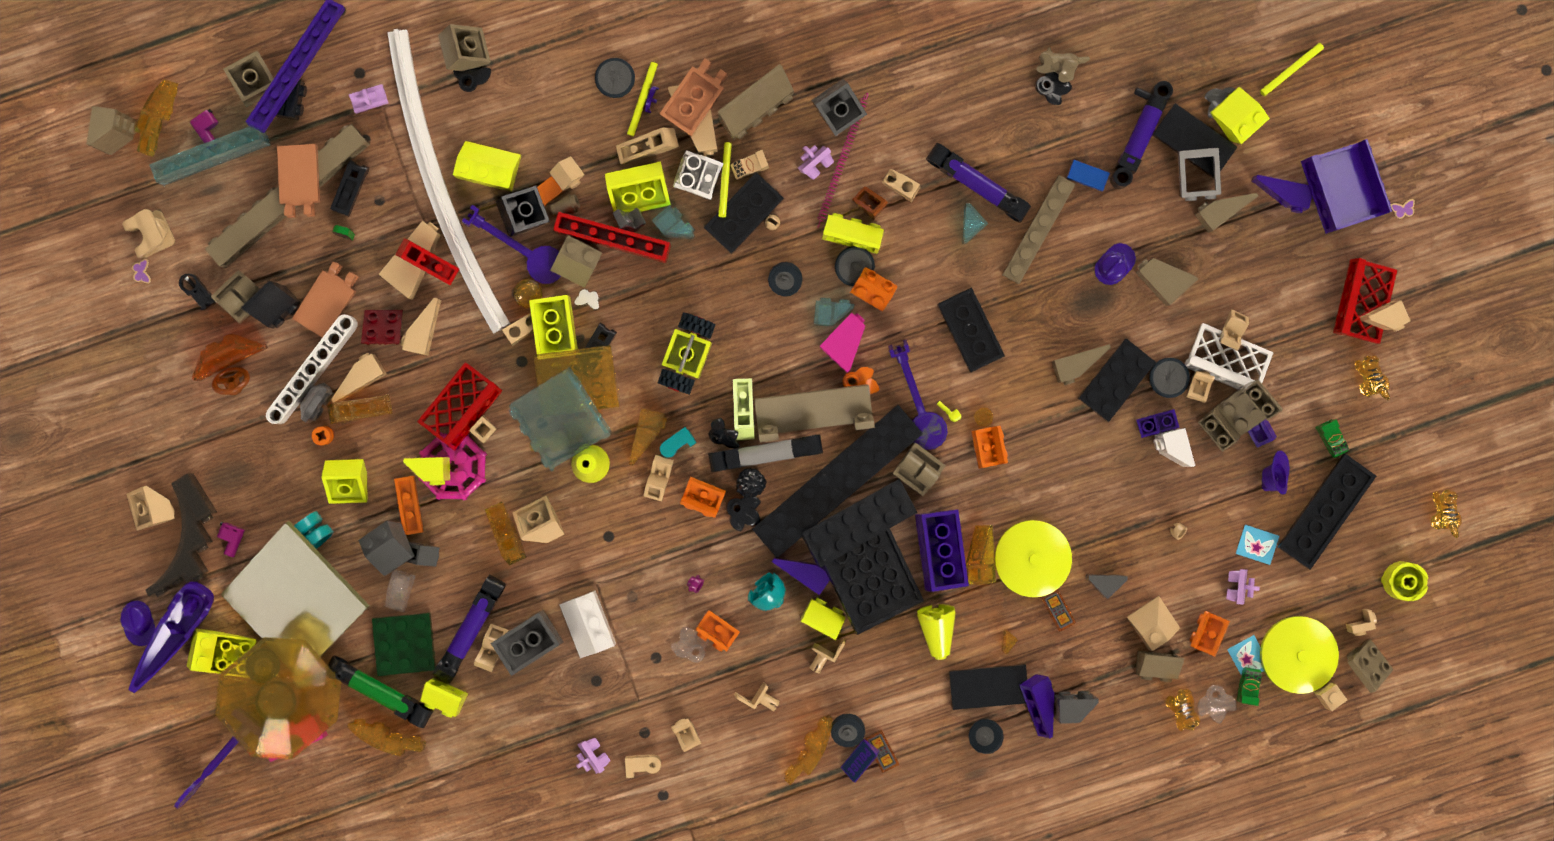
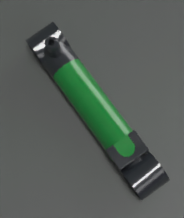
M332 656L323 672L328 678L342 682L394 711L395 715L408 720L419 728H425L434 710L425 707L423 703L418 702L415 698L403 695L356 669L349 662L338 656Z

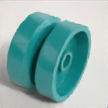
M314 511L294 526L318 549L334 534V531L328 524L320 526L323 518L317 511Z

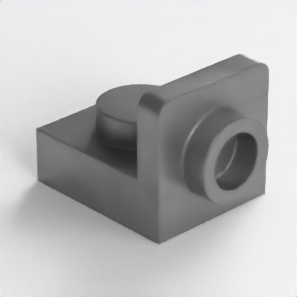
M638 208L631 212H624L620 209L613 212L620 229L635 232L646 224Z

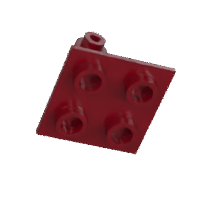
M365 310L361 344L399 345L402 339L403 310Z

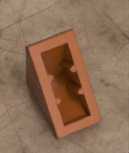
M866 186L852 199L873 220L888 204L884 198Z

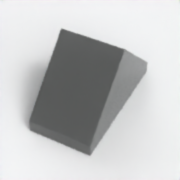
M1086 574V579L1106 599L1110 598L1128 578V576Z

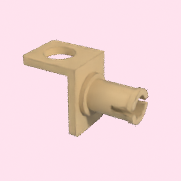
M843 638L835 653L814 643L812 650L817 652V655L809 668L814 671L817 666L815 672L820 673L827 660L835 662L846 643V639Z
M764 682L752 701L736 692L734 694L738 700L753 709L760 703L771 709V711H775V705L778 706L780 702L766 694L768 686Z

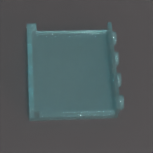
M571 367L511 402L509 405L510 415L514 420H518L521 432L525 436L528 435L531 440V447L535 452H539L542 457V464L545 468L549 467L551 471L559 464L599 440H605L610 437L612 433Z

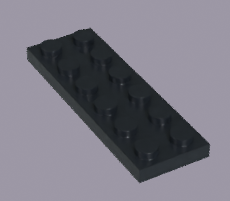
M1343 454L1277 547L1311 570L1377 476L1347 454Z
M897 479L800 534L818 568L918 512L900 479Z

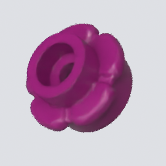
M700 575L692 576L687 583L689 592L698 593L702 588L704 580L700 578Z

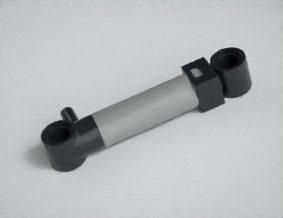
M818 434L708 453L711 472L822 454L823 448L821 436Z

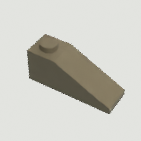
M1253 193L1216 200L1210 204L1206 201L1197 208L1199 212L1195 216L1206 231L1210 233L1257 198L1258 194Z
M1110 344L1052 361L1057 382H1063L1064 385L1075 383V378L1080 377L1111 348Z

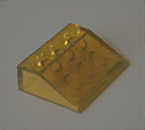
M611 345L534 355L542 416L619 407L620 396Z

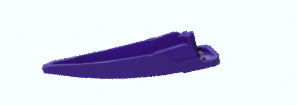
M189 582L177 592L144 650L130 683L129 691L135 693L144 686L192 636L195 628H198L208 615L214 602V595L211 590L198 582Z

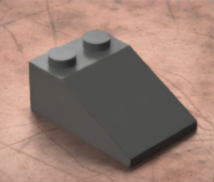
M542 610L490 644L512 676L564 641L544 610Z

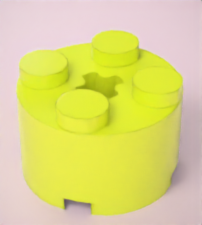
M1399 561L1391 564L1381 578L1387 594L1398 600L1416 601L1422 598L1428 589V575L1426 571L1418 564Z

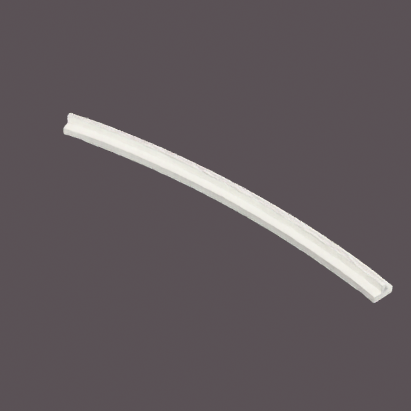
M394 29L393 32H388L389 45L400 102L415 158L431 205L454 260L490 329L495 334L510 325V322L476 260L444 182L420 99L408 31Z

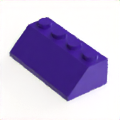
M958 509L916 514L915 519L925 591L934 592L969 586Z

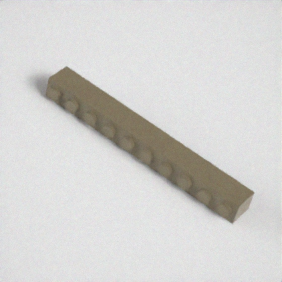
M352 124L341 128L339 135L327 140L324 144L325 146L320 151L318 150L319 188L370 145ZM279 186L270 189L264 199L256 201L250 211L242 213L237 218L238 221L224 228L222 235L209 241V246L205 250L220 267L227 268L286 217L284 216L285 205H281L279 202Z

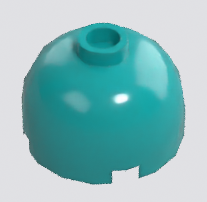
M769 572L756 581L754 585L757 587L754 591L750 590L747 597L748 601L760 610L768 611L779 608L784 602L786 592L784 582L774 572L773 575Z

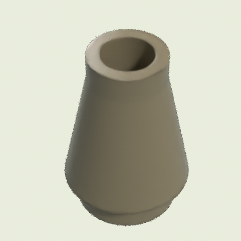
M568 194L550 205L553 215L556 216L558 212H577V209L580 208V203L575 194Z

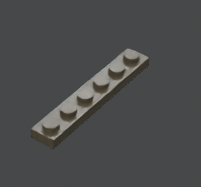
M1058 175L1002 274L1004 277L1020 284L1076 184Z

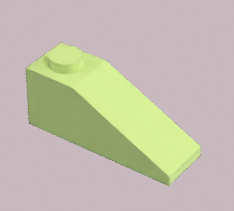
M752 378L733 379L734 429L738 431L736 440H753L755 436Z

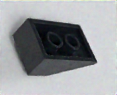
M269 280L241 308L268 328L274 329L275 327L279 328L285 322L284 318L287 315L295 313L301 302L286 286Z

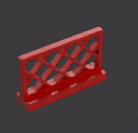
M1362 258L1350 259L1333 333L1380 344L1384 329L1374 326L1377 332L1375 338H1371L1366 330L1373 325L1369 324L1364 327L1360 317L1381 307L1382 304L1385 305L1390 302L1398 270L1371 263ZM1365 266L1370 267L1374 273L1368 279L1364 274ZM1383 272L1390 273L1389 281L1386 283L1383 282L1380 276ZM1376 277L1380 287L1373 290L1369 281ZM1365 284L1370 293L1362 297L1360 287ZM1383 289L1385 298L1380 302L1375 293ZM1372 296L1376 305L1369 309L1365 299ZM1361 303L1365 312L1358 316L1355 308L1356 305ZM1354 322H1357L1361 329L1357 333L1350 332L1351 325Z
M465 362L417 422L455 451L468 435L469 430L485 414L502 390ZM467 369L472 372V379L463 381L462 375ZM484 381L488 384L484 390L477 391L476 382ZM472 383L473 392L464 393L463 385ZM459 385L460 394L451 396L450 390L452 387ZM473 396L474 402L470 406H465L464 397ZM460 398L461 407L452 408L451 400ZM447 400L448 409L439 411V403ZM461 411L462 417L458 421H452V412ZM448 413L449 422L439 423V414ZM435 415L436 424L427 425L424 423L429 416ZM449 426V433L443 438L440 435V427Z

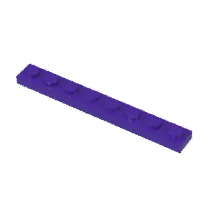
M325 0L246 120L247 125L265 133L345 11L344 6L332 0Z

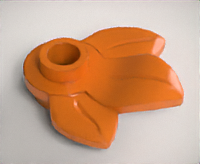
M861 367L856 372H848L842 380L844 387L868 384L870 394L880 390L877 382L871 378L874 370L869 367ZM854 378L856 382L850 384L848 380Z

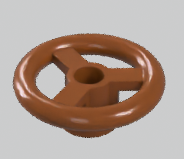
M228 368L215 376L212 381V389L221 395H237L249 383L250 374L244 368ZM232 373H236V374H234L233 376H230V377H227V378H223V377L226 376V375H229V374H232ZM244 375V379L240 383L239 378ZM218 384H224L226 389L219 388Z

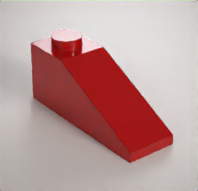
M405 238L395 254L450 286L459 271L458 267Z

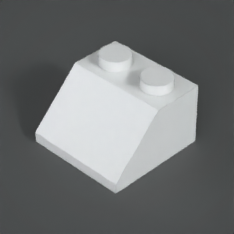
M1185 428L1155 435L1153 440L1156 450H1159L1160 454L1182 467L1195 466Z

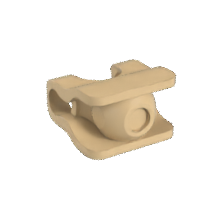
M144 209L122 223L125 231L140 230L142 232L143 241L135 248L138 258L149 257L172 246L175 242L166 219L159 210L151 212L149 209Z

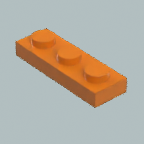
M415 476L394 479L401 524L405 534L423 533Z

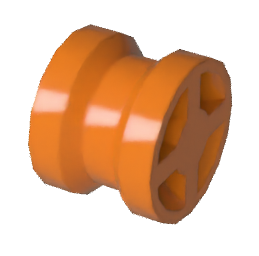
M328 426L317 427L312 432V440L320 446L328 445L334 439V432Z

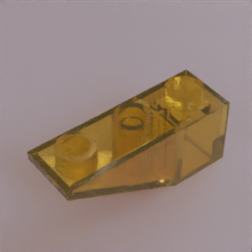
M992 525L975 526L966 560L969 585L996 583Z

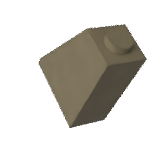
M1154 258L1149 261L1145 259L1137 266L1139 270L1136 274L1166 307L1171 305L1198 280L1196 276Z

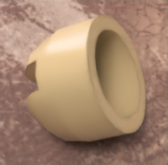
M773 214L767 216L765 219L767 229H778L780 226L778 216ZM770 218L777 222L776 226L769 222L768 219Z
M1181 523L1173 524L1175 528H1170V532L1174 538L1179 540L1187 532V527Z

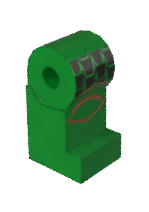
M1331 419L1315 427L1333 458L1349 451V447L1339 429L1340 425L1337 419Z
M1243 668L1237 694L1238 702L1259 706L1260 698H1258L1262 677L1260 669Z

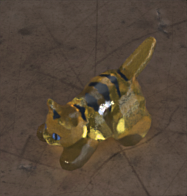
M1366 356L1363 362L1356 360L1355 368L1363 377V383L1360 385L1361 393L1367 397L1380 393L1384 399L1390 400L1388 393L1389 379L1382 373L1377 356Z
M1449 490L1443 491L1442 494L1435 491L1432 498L1437 507V513L1431 517V524L1436 530L1450 529L1451 534L1458 538V529L1462 524L1461 515L1457 510L1458 495L1454 491L1451 492Z
M1180 689L1177 696L1169 695L1166 698V706L1176 714V725L1180 731H1184L1185 728L1187 730H1194L1196 726H1199L1200 718L1195 712V700L1190 690Z

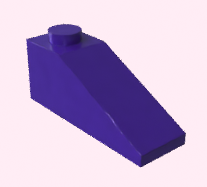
M1262 175L1252 177L1254 184L1285 208H1290L1291 212L1302 213L1310 208L1312 193L1309 185Z
M773 558L772 560L774 564L818 595L821 594L830 581L824 566L818 568L817 564Z
M1035 674L1019 686L1038 736L1050 739L1053 737L1054 691L1052 682L1048 676Z

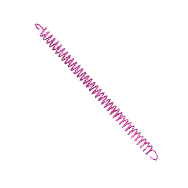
M854 128L849 129L850 132H848V134H849V133L856 134V133H854V132L851 131V130H856V129H854ZM848 145L843 146L844 149H842V151H843V150L850 151V150H848V149L845 148V147H850V146H848ZM825 202V203L822 204V205H823L822 207L825 206L824 204H827V205H831V204Z

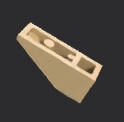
M660 128L616 145L620 164L661 154L679 147L674 128Z
M433 298L406 331V335L402 336V350L429 356L441 304L440 299Z
M366 353L358 358L359 361L353 365L331 399L333 403L345 400L387 375L375 354L369 355V353Z

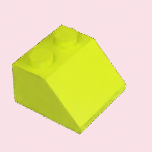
M1240 87L1234 90L1210 112L1231 142L1239 144L1245 142L1270 119L1262 106Z
M450 457L404 459V463L423 481H430V485H445V481L451 480Z
M364 459L325 460L321 477L329 504L366 503L368 501L367 471Z
M818 597L816 600L811 598L801 617V622L836 640L846 619L843 615L844 611L835 606L833 609L826 606L827 602Z
M432 678L426 682L420 701L425 703V707L432 710L437 708L442 711L444 716L452 718V716L456 717L459 715L468 693L436 678Z

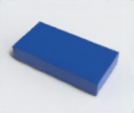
M1073 160L1067 179L1102 192L1110 173Z

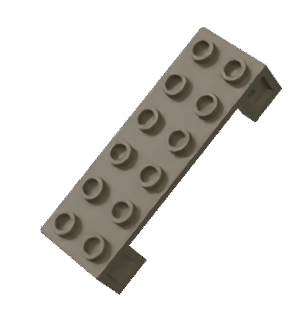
M868 384L763 397L754 400L760 443L779 440L778 433L853 423L855 430L875 428Z

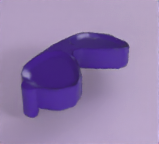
M653 86L650 89L645 112L651 113V102L657 103L653 96L656 90H659L658 87Z

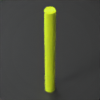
M1318 43L1262 88L1260 93L1266 96L1322 51L1324 46Z
M650 63L627 132L629 136L634 137L658 66L657 63Z
M730 142L724 143L723 151L724 164L722 167L718 215L722 218L726 217L732 147Z

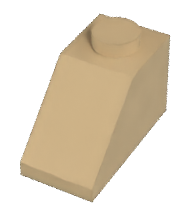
M1402 300L1391 301L1360 317L1363 322L1384 330H1393L1394 332L1405 327L1404 324L1410 322Z

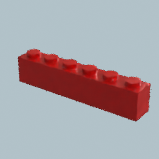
M558 212L553 229L557 234L568 235L572 238L667 263L671 243L561 212Z

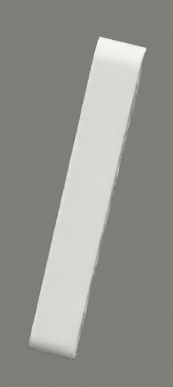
M343 314L336 319L267 410L266 418L270 423L283 424L288 420L310 388L314 386L357 329L358 323L354 317ZM346 319H349L351 325L349 328L345 329L343 326V322ZM337 334L339 341L333 344L332 336ZM325 349L327 357L322 360L320 352ZM314 365L316 371L310 375L308 368ZM299 380L304 382V387L301 390L297 388ZM288 395L292 397L290 405H287L285 402ZM278 410L281 414V417L279 420L276 421L274 419V413Z

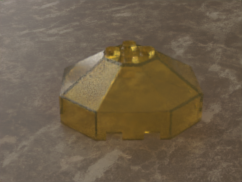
M264 637L219 674L215 715L247 750L251 757L294 759L337 722L341 681L336 679L332 670L306 640Z

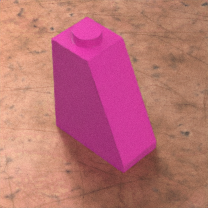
M851 313L819 346L846 373L851 369L865 329L863 324L865 320L857 313L855 315Z

